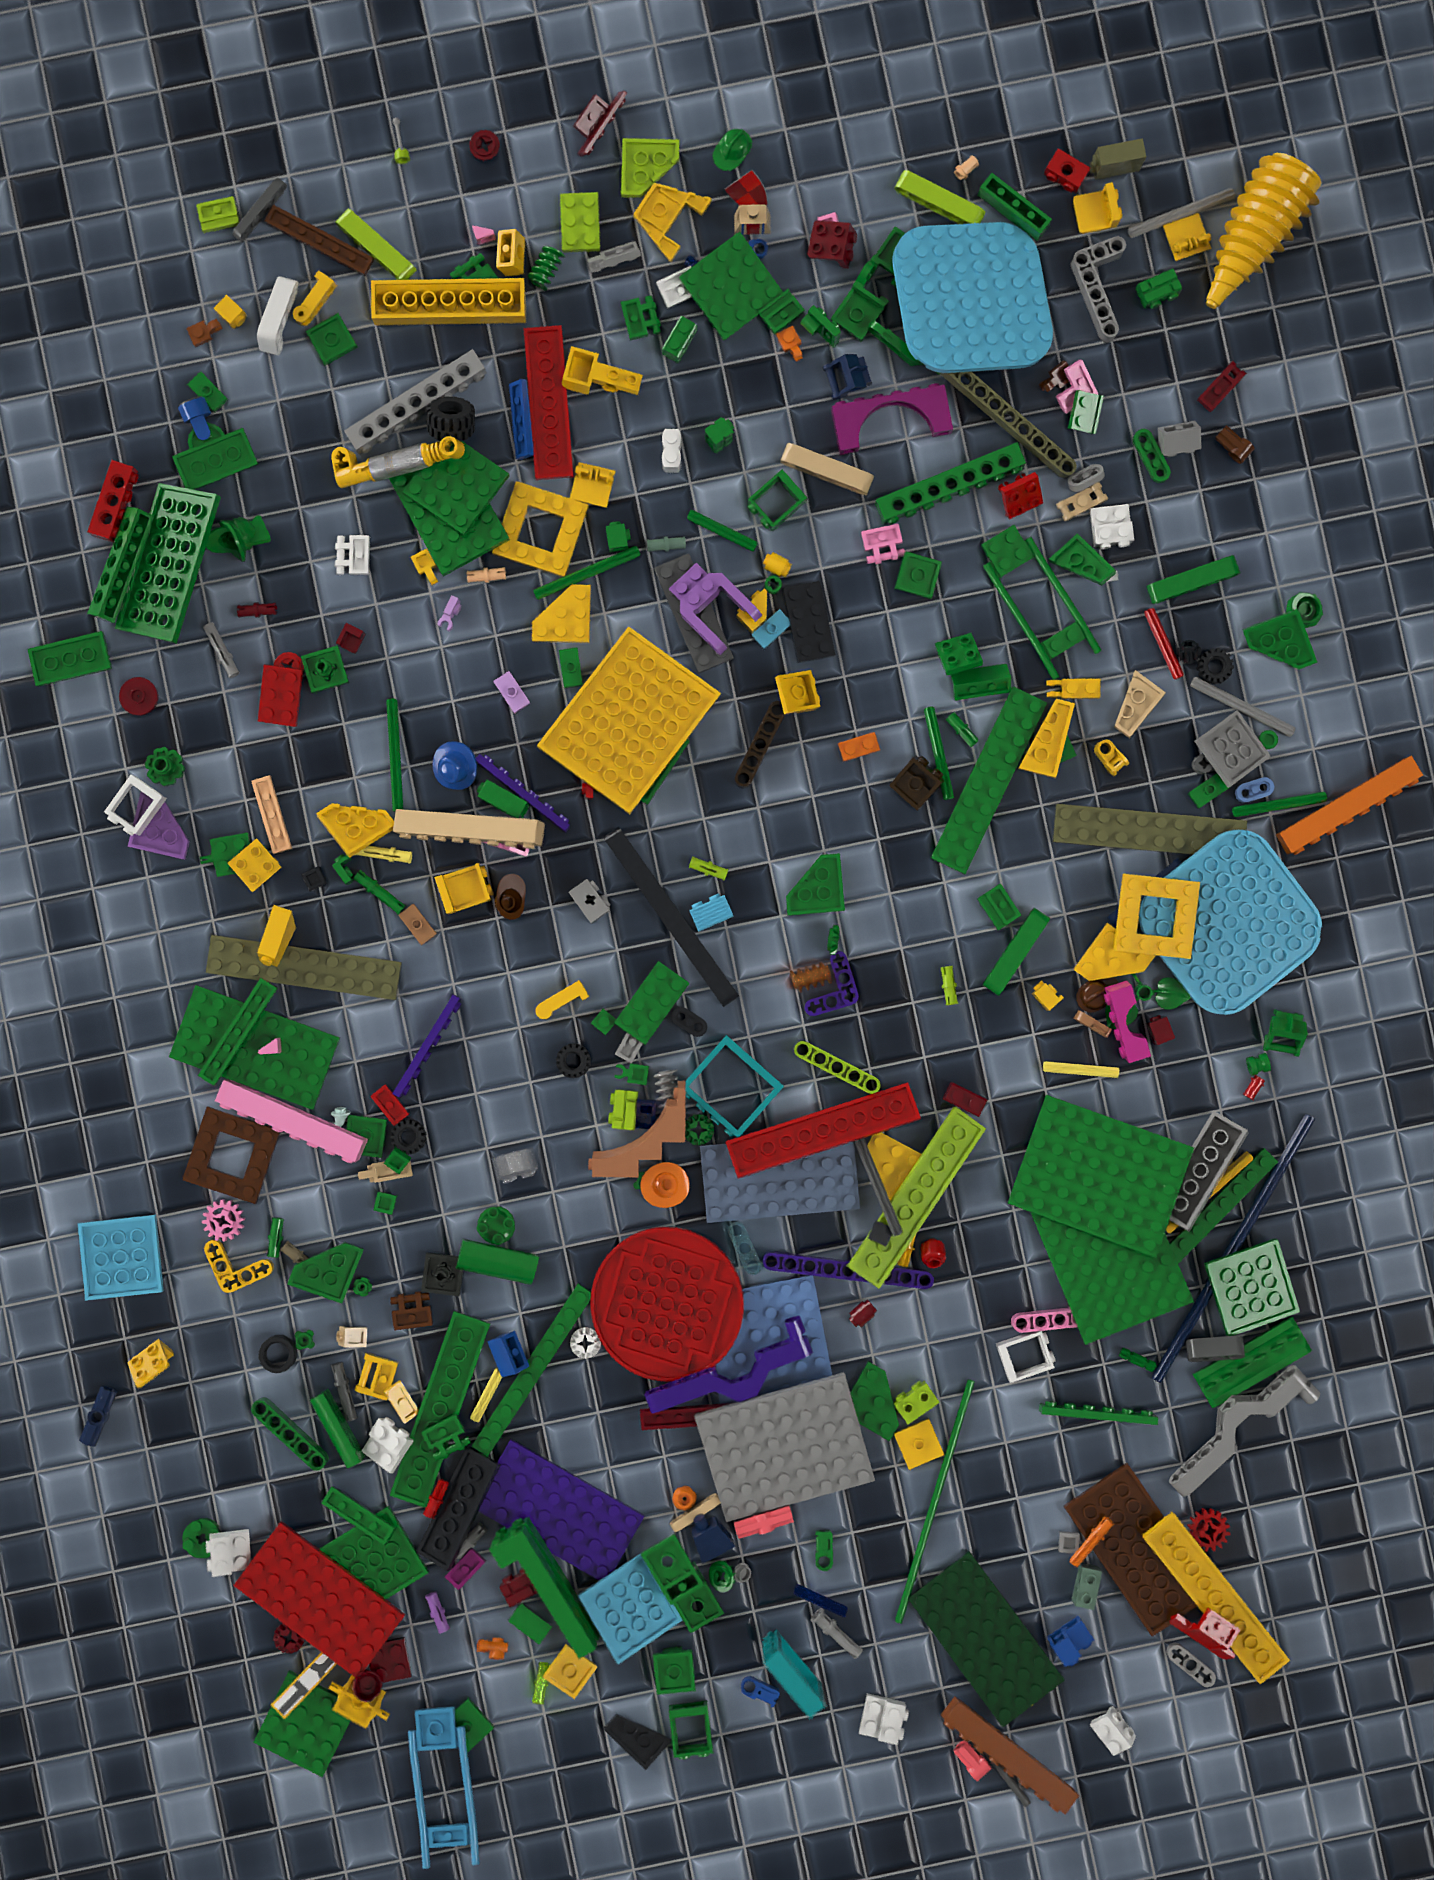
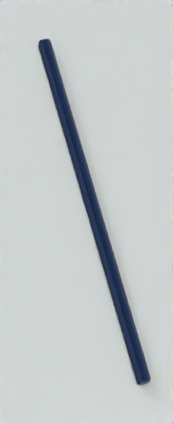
M1308 1114L1303 1117L1222 1257L1237 1252L1241 1248L1313 1125L1314 1117ZM1209 1279L1152 1375V1378L1159 1383L1163 1381L1213 1295Z

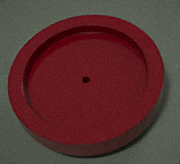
M134 677L127 680L119 692L121 706L132 715H146L153 711L158 703L157 688L151 681L142 677Z

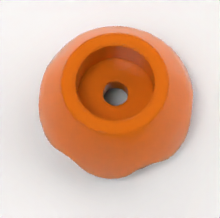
M689 1486L677 1488L672 1497L673 1504L683 1511L693 1508L697 1499L696 1493Z

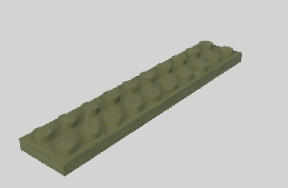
M1056 804L1053 842L1193 855L1214 837L1230 830L1247 831V821Z
M211 935L206 973L252 980L263 978L273 983L391 1000L397 999L402 962L287 946L278 967L273 965L266 966L259 961L257 954L261 942Z

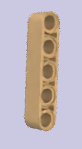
M787 443L780 460L782 464L862 495L868 494L874 478L872 474L792 443Z

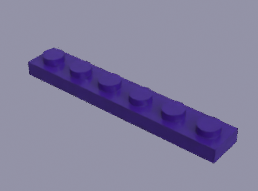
M479 754L476 757L478 765L521 799L528 802L531 807L564 833L569 830V820L562 814L556 815L551 805L547 802L541 803L538 800L539 796L531 790L527 792L523 788L524 784L516 778L513 781L508 777L509 772L500 766L498 769L494 766V761L489 756L485 755L483 757Z
M452 995L392 1094L397 1097L408 1094L412 1087L409 1084L413 1078L417 1079L422 1070L420 1069L423 1062L426 1063L432 1053L429 1051L432 1046H437L442 1038L440 1033L443 1029L446 1030L452 1021L449 1018L453 1012L457 1013L462 1005L460 997Z

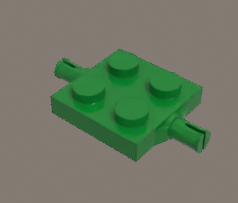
M249 832L210 839L211 855L200 856V860L208 859L200 861L201 864L213 862L217 877L236 874L228 865V862L251 843Z

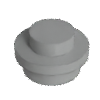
M739 1563L734 1568L733 1572L736 1573L734 1579L737 1582L742 1583L749 1580L751 1569L747 1564Z

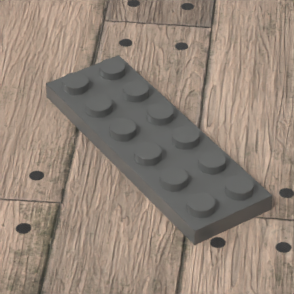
M688 553L655 567L654 571L698 673H702L734 659L711 604L696 614V616L727 647L721 655L682 618L680 614V601L669 591V588L694 565Z

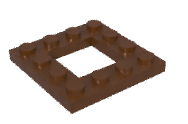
M206 1107L182 1180L257 1204L280 1132L274 1131L272 1127ZM220 1132L255 1143L243 1179L208 1167Z

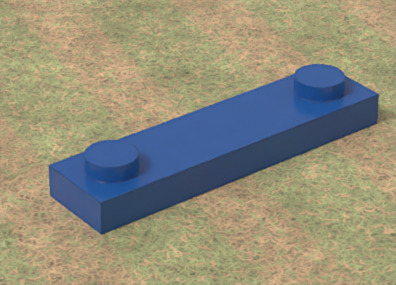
M524 379L509 384L516 459L520 460L534 455L527 380Z

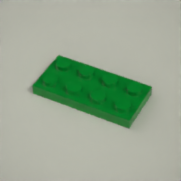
M102 631L27 649L37 687L112 669L104 632Z
M658 961L614 1024L645 1046L685 991L689 982Z

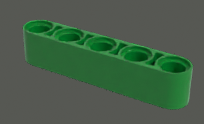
M1231 555L1151 583L1146 587L1152 604H1157L1239 575L1241 572L1235 556Z
M1035 907L1031 910L982 985L998 996L1001 994L1048 924L1050 917Z
M262 1397L253 1403L251 1407L252 1414L305 1464L315 1471L324 1468L329 1460L327 1452L270 1399ZM258 1403H263L266 1406L265 1412L259 1411ZM273 1416L280 1419V1425L273 1424ZM286 1430H292L294 1438L287 1437ZM300 1443H306L309 1450L303 1451L300 1448ZM320 1456L323 1459V1464H317L314 1461V1457Z

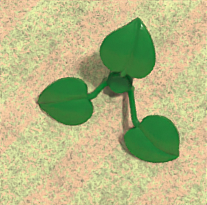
M1135 973L1132 974L1138 984L1135 988L1136 1001L1139 999L1147 1001L1151 999L1154 993H1157L1155 996L1156 1003L1161 1008L1170 1010L1191 999L1180 982L1174 978L1166 977L1160 979L1157 984L1158 989L1152 990L1148 985L1141 983ZM1106 1005L1107 1027L1116 1029L1115 1023H1112L1109 1017V1012H1111L1110 1005ZM1135 1005L1127 1013L1126 1025L1131 1024L1138 1015V1008Z

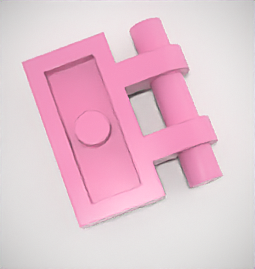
M899 523L861 532L865 552L873 550V555L866 557L868 564L882 563L881 561L892 559V561L898 560V557L904 556V549H896V545L903 542ZM889 546L890 552L880 554L879 548Z

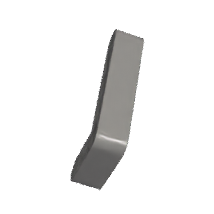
M1119 236L1077 251L1071 261L1072 271L1101 341L1106 343L1114 340L1119 331V326L1095 267L1121 257L1126 248V241ZM1112 245L1119 246L1120 251H1115ZM1094 252H1100L1103 257H1096ZM1076 259H1083L1085 264H1079ZM1089 276L1092 282H1086L1083 277ZM1090 294H1097L1099 299H1093ZM1097 312H1105L1106 317H1100ZM1104 329H1111L1113 331V334H1106Z

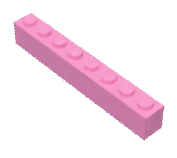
M229 1079L223 1080L215 1099L216 1102L220 1103L219 1106L224 1109L230 1110L232 1108L240 1116L255 1118L254 1121L258 1124L271 1125L274 1131L280 1133L283 1131L290 1134L289 1137L295 1140L303 1139L307 1141V1145L314 1148L319 1146L325 1149L324 1152L329 1155L335 1156L337 1154L342 1156L341 1159L348 1163L360 1160L368 1141L363 1136Z

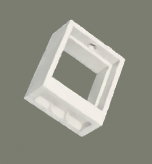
M131 774L104 812L109 815L108 820L116 825L118 823L123 825L125 832L131 836L134 834L140 836L167 798ZM132 786H135L153 799V802L135 827L114 812Z
M1027 1332L995 1343L1010 1383L1054 1368L1053 1362H1056L1053 1352L1047 1348L1046 1344H1049L1046 1332ZM1037 1337L1045 1362L1015 1372L1007 1347Z

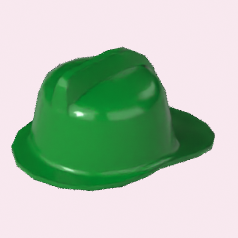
M742 129L729 130L714 149L713 160L715 165L724 171L736 169L752 148L750 135Z

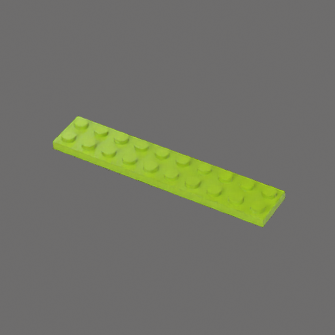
M952 1108L890 1201L902 1228V1234L898 1236L891 1235L887 1247L868 1239V1234L847 1265L848 1268L876 1288H881L985 1132V1127L959 1108ZM882 1213L877 1221L889 1226L884 1213Z

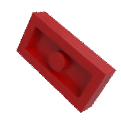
M385 1084L370 1097L393 1126H395L410 1113L399 1099L392 1094L393 1092L388 1085Z

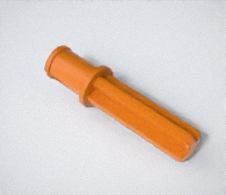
M1104 1516L1096 1528L1091 1529L1092 1533L1070 1558L1071 1564L1075 1567H1078L1100 1540L1105 1539V1534L1114 1526V1523L1108 1517Z

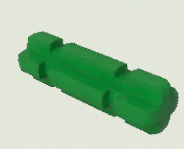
M1124 1347L1119 1352L1120 1358L1128 1359L1129 1362L1142 1368L1145 1367L1150 1372H1153L1156 1367V1362L1150 1359L1147 1360L1146 1357L1133 1351L1130 1352V1350Z

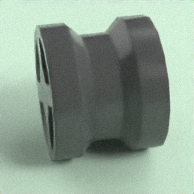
M1204 754L1197 756L1192 761V769L1197 774H1205L1213 768Z

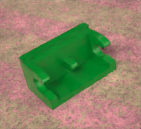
M522 1603L517 1606L508 1618V1622L539 1645L552 1628L551 1625Z

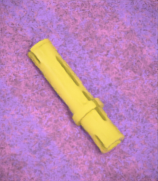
M367 846L355 855L410 864L413 853L411 851L396 850L394 847L388 849Z

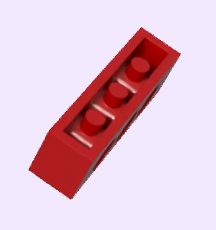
M111 460L87 531L90 535L114 543L127 503L132 499L131 491L133 485L138 481V471L133 466ZM124 480V485L121 488H117V483ZM114 498H118V503L115 506H111V501ZM108 516H112V521L109 524H105V519Z

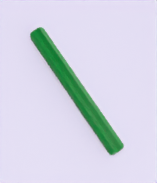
M927 707L924 709L935 763L937 769L944 775L942 778L945 780L941 785L943 799L949 800L954 798L935 708Z
M1326 792L1236 806L1232 808V814L1234 817L1323 803L1327 801Z

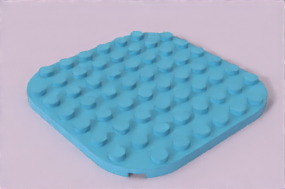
M992 222L920 226L911 229L901 237L895 247L892 263L905 340L910 353L916 360L918 359L926 365L927 369L935 372L957 373L1026 368L1036 364L1045 356L1052 343L1053 328L1039 252L1034 241L1025 231L1009 223Z
M1246 830L1223 832L1164 877L1200 882L1191 959L1160 957L1193 1001L1206 1011L1227 1015L1245 1009L1308 959L1320 942L1322 921L1318 909L1268 842L1254 832ZM1145 896L1143 898L1139 911V922L1143 934L1172 937L1177 899Z

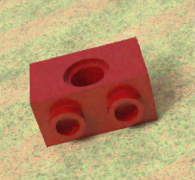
M1058 148L1047 165L1044 175L1049 181L1057 182L1066 191L1076 194L1087 177L1090 167ZM1062 170H1068L1070 175H1064Z

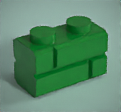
M1172 268L1138 283L1135 289L1143 308L1150 307L1154 309L1160 306L1161 302L1166 299L1172 301L1178 298L1182 286L1175 270Z
M680 316L662 347V355L679 364L692 338L697 333V324Z
M720 417L714 422V425L711 424L705 429V442L716 454L723 449V446L726 447L732 443L734 426L730 420Z

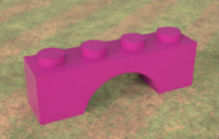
M1128 981L1105 987L1106 994H1104L1106 1004L1110 1005L1111 1012H1109L1111 1022L1115 1023L1114 1035L1116 1040L1120 1041L1119 1053L1121 1058H1125L1128 1063L1150 1057L1147 1039L1140 1033L1129 1031L1126 1025L1127 1013L1136 1004L1132 985Z

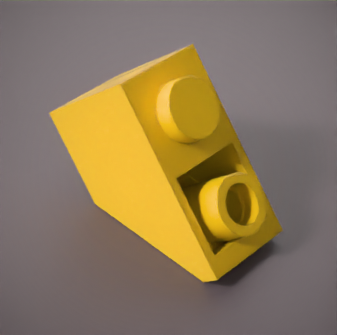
M765 588L761 592L757 590L751 596V603L762 614L756 622L747 612L744 613L740 608L737 610V619L751 633L755 632L766 622L767 590Z

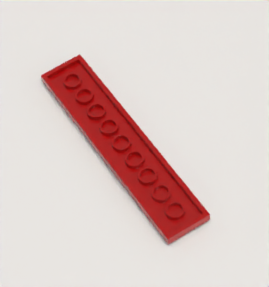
M907 1082L725 1142L737 1179L921 1120V1116Z

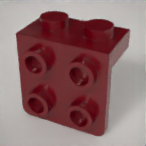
M817 220L813 223L807 255L811 259L834 260L838 262L841 268H849V264L853 260L852 249L853 244L857 241V232L851 223Z

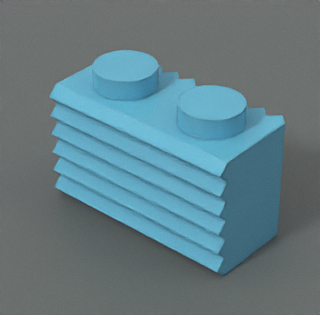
M718 893L709 897L710 901L705 904L700 901L691 905L692 909L689 912L698 932L734 917L725 895L720 896Z

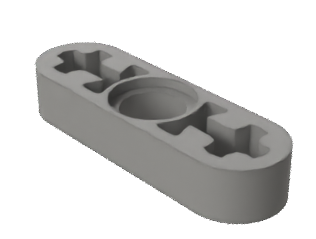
M1174 1642L1168 1645L1166 1653L1172 1662L1202 1686L1211 1687L1214 1685L1216 1676L1208 1666L1181 1644ZM1172 1650H1178L1184 1658L1181 1660L1177 1655L1173 1656ZM1189 1660L1196 1661V1667L1192 1670L1186 1668V1663ZM1201 1670L1204 1674H1209L1210 1680H1204L1198 1672Z

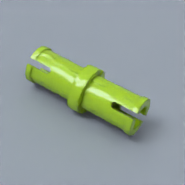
M693 856L688 867L705 873V876L711 875L724 881L729 870L714 865L711 861L706 862Z
M953 966L941 967L942 989H944L946 1006L958 1004L955 988L957 983L954 981Z

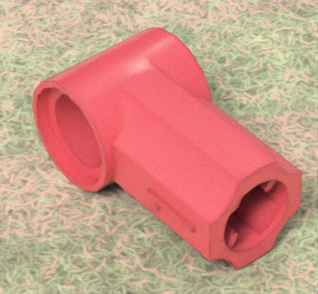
M965 1740L958 1743L953 1750L977 1782L992 1769L988 1761L981 1754L979 1755Z

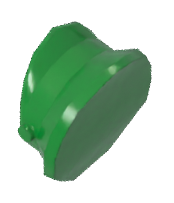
M1300 592L1287 602L1286 613L1298 608L1305 628L1316 626L1323 615L1322 604L1316 594Z

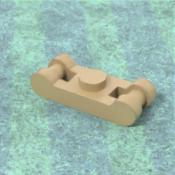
M1100 482L1056 504L1058 510H1061L1064 522L1108 500L1107 495L1103 494ZM1095 493L1097 497L1094 500H1092L1090 497V494ZM1071 504L1074 510L1070 511L1067 506Z

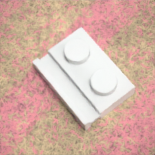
M691 266L656 282L667 309L692 298L679 280V277L689 270Z

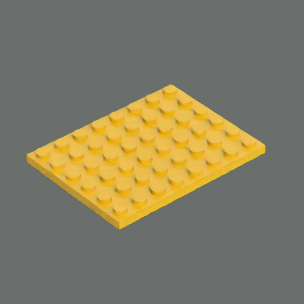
M628 626L540 740L537 747L630 815L720 697L721 693Z

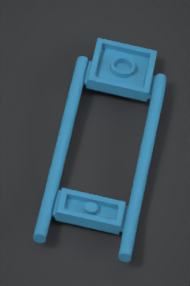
M455 1706L416 1709V1730H408V1740L420 1828L422 1866L424 1869L430 1868L429 1847L463 1846L468 1844L471 1845L472 1865L480 1864L477 1823L465 1726L456 1727ZM459 1747L469 1824L460 1823L427 1827L417 1750L425 1751Z

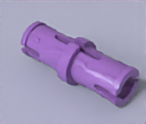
M431 1592L425 1596L431 1610L430 1616L434 1618L438 1633L448 1631L450 1626L446 1620L445 1609L440 1604L437 1592Z

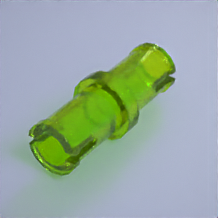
M538 1662L537 1677L533 1683L535 1689L532 1703L544 1704L546 1687L549 1686V1682L544 1679L543 1675L551 1665L550 1663Z

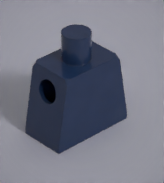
M703 1514L695 1516L694 1522L696 1525L691 1528V1532L702 1564L735 1547L732 1535L715 1516L708 1519Z

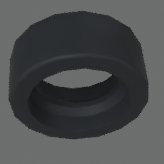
M275 1335L268 1338L259 1349L258 1358L260 1364L271 1373H281L288 1370L297 1358L295 1343L284 1335ZM274 1343H282L289 1350V1358L282 1365H274L267 1358V1350Z

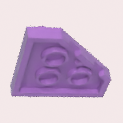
M142 791L133 822L134 827L153 802V799ZM164 802L140 836L136 834L130 835L128 847L185 860L190 841L170 808Z

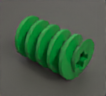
M543 246V253H539V259L535 260L536 266L531 268L532 273L528 274V278L536 287L547 291L548 289L544 284H551L548 277H555L551 271L559 270L555 263L561 265L562 262L558 258H565V256L553 247Z

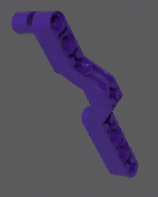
M793 1316L784 1321L789 1335L788 1339L754 1352L756 1360L750 1373L731 1380L718 1374L715 1367H711L653 1388L644 1393L650 1412L657 1413L714 1391L738 1402L758 1396L770 1370L803 1359L813 1353L808 1336H802L805 1328L801 1317Z

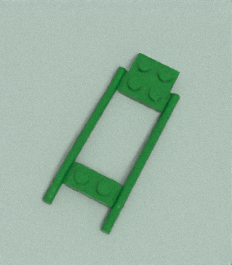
M1012 525L981 544L990 562L983 565L985 571L1032 643L1053 680L1058 678L1059 674L1050 659H1053L1083 639H1087L1095 654L1102 651L1083 617L1046 562L1032 537L1023 540L1016 526ZM1035 557L1076 621L1041 643L999 580L1000 577Z

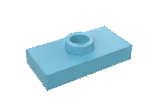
M779 609L751 636L765 649L790 627L789 619Z

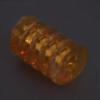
M819 962V968L812 964L811 970L805 966L804 972L798 968L797 975L792 970L790 971L794 990L797 988L800 993L803 986L807 991L810 990V984L817 988V982L824 986L825 980L832 984L827 962L826 966Z

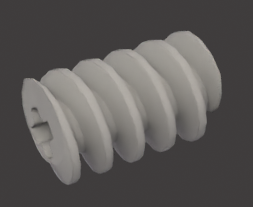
M677 1070L661 1071L654 1075V1078L660 1079V1081L655 1083V1086L661 1087L656 1090V1093L662 1094L661 1097L657 1098V1101L663 1102V1104L658 1106V1109H664L667 1099H674V1088L678 1087V1083H673V1081L677 1080L678 1076L672 1074Z

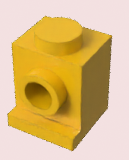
M1042 980L1033 987L1035 991L1032 995L1047 1011H1050L1064 998L1062 995L1057 996L1056 989L1051 984L1047 985Z

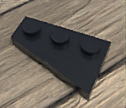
M617 1713L603 1728L645 1770L672 1741L671 1738Z

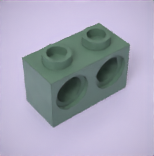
M1081 1563L1078 1566L1072 1602L1075 1606L1091 1610L1095 1609L1102 1571L1098 1566Z

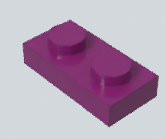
M471 1548L445 1575V1578L459 1591L486 1560L474 1548Z

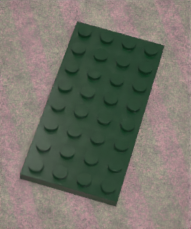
M970 1551L908 1598L1002 1727H1005L1065 1681Z

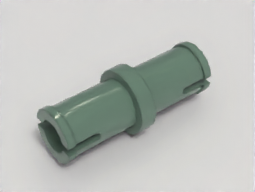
M665 536L664 539H647L648 552L659 550L669 552L671 549H686L685 536L676 538Z

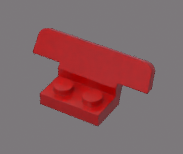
M1207 1607L1198 1624L1191 1623L1180 1614L1171 1616L1170 1624L1218 1657L1228 1660L1236 1656L1230 1647L1239 1634L1240 1629Z

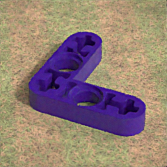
M841 951L836 953L839 954V957L844 958L841 961L842 967L847 966V970H840L837 973L835 968H839V965L833 962L836 956H830V964L839 991L808 1000L804 1006L805 1012L808 1015L817 1016L853 1005L858 1001V991L845 953ZM844 972L850 977L846 984L839 981V975ZM852 984L853 988H849L850 993L855 994L852 1002L848 999L845 1000L844 996L847 995L846 989L842 991L841 987ZM830 996L835 997L837 1000V1004L833 1008L826 1005V999ZM819 999H823V1006L826 1010L822 1011V1007L816 1009V1013L808 1011L811 1002L817 1005L820 1004Z

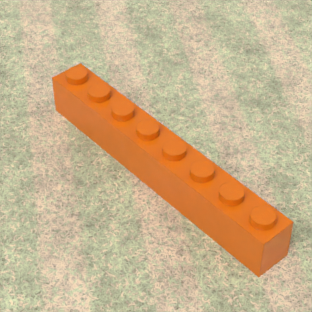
M1412 755L1406 757L1276 834V837L1286 854L1293 853L1296 855L1305 850L1303 846L1310 843V845L1319 842L1321 840L1320 836L1326 833L1328 836L1337 831L1336 827L1340 824L1345 826L1354 821L1352 817L1359 814V816L1368 813L1370 811L1369 807L1375 804L1377 807L1387 801L1385 798L1389 795L1394 797L1403 792L1402 788L1408 785L1411 787L1420 782L1418 778L1423 776Z

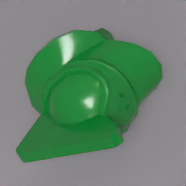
M257 515L252 521L242 517L233 518V520L221 519L219 522L220 527L210 532L206 548L214 553H232L240 561L245 562L246 550L252 549L253 545L270 542L271 537L260 515Z

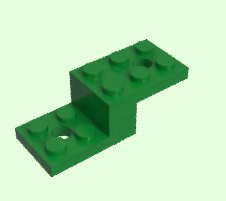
M675 1533L641 1553L642 1558L670 1606L674 1604L690 1633L724 1614L722 1607L695 1561L691 1562ZM663 1557H672L673 1563L669 1566L662 1563ZM700 1601L703 1604V1608L699 1611L692 1608L693 1602Z

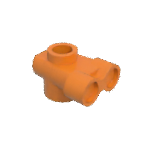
M492 1638V1641L479 1639L477 1642V1652H489V1659L504 1660L505 1653L508 1651V1643H505L503 1638Z

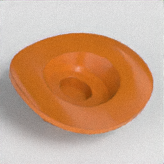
M662 1162L650 1167L644 1173L640 1187L642 1195L648 1203L660 1208H669L680 1204L687 1197L690 1182L687 1173L681 1166L671 1162Z

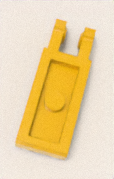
M1100 679L1047 680L1048 686H1061V692H1047V697L1100 698Z

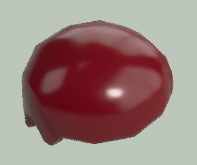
M364 1670L360 1672L353 1681L352 1689L354 1696L361 1702H372L381 1693L382 1681L380 1676L374 1671Z

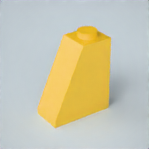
M276 905L273 906L257 952L259 961L262 964L278 967L296 929L292 911Z

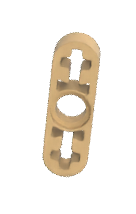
M717 1493L708 1496L693 1508L672 1520L669 1524L673 1531H680L694 1522L695 1516L699 1514L704 1515L718 1506L721 1502Z

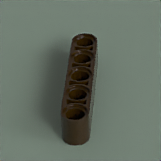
M774 701L769 706L736 773L735 783L739 788L744 789L751 785L785 716L784 712L780 715H775L772 712V708L775 706L782 708L781 701ZM766 723H771L774 726V730L766 732L763 726ZM756 741H764L766 747L761 750L757 749L755 746ZM754 757L758 763L756 766L751 767L747 764V759ZM745 774L749 777V781L746 784H742L739 782L738 777Z

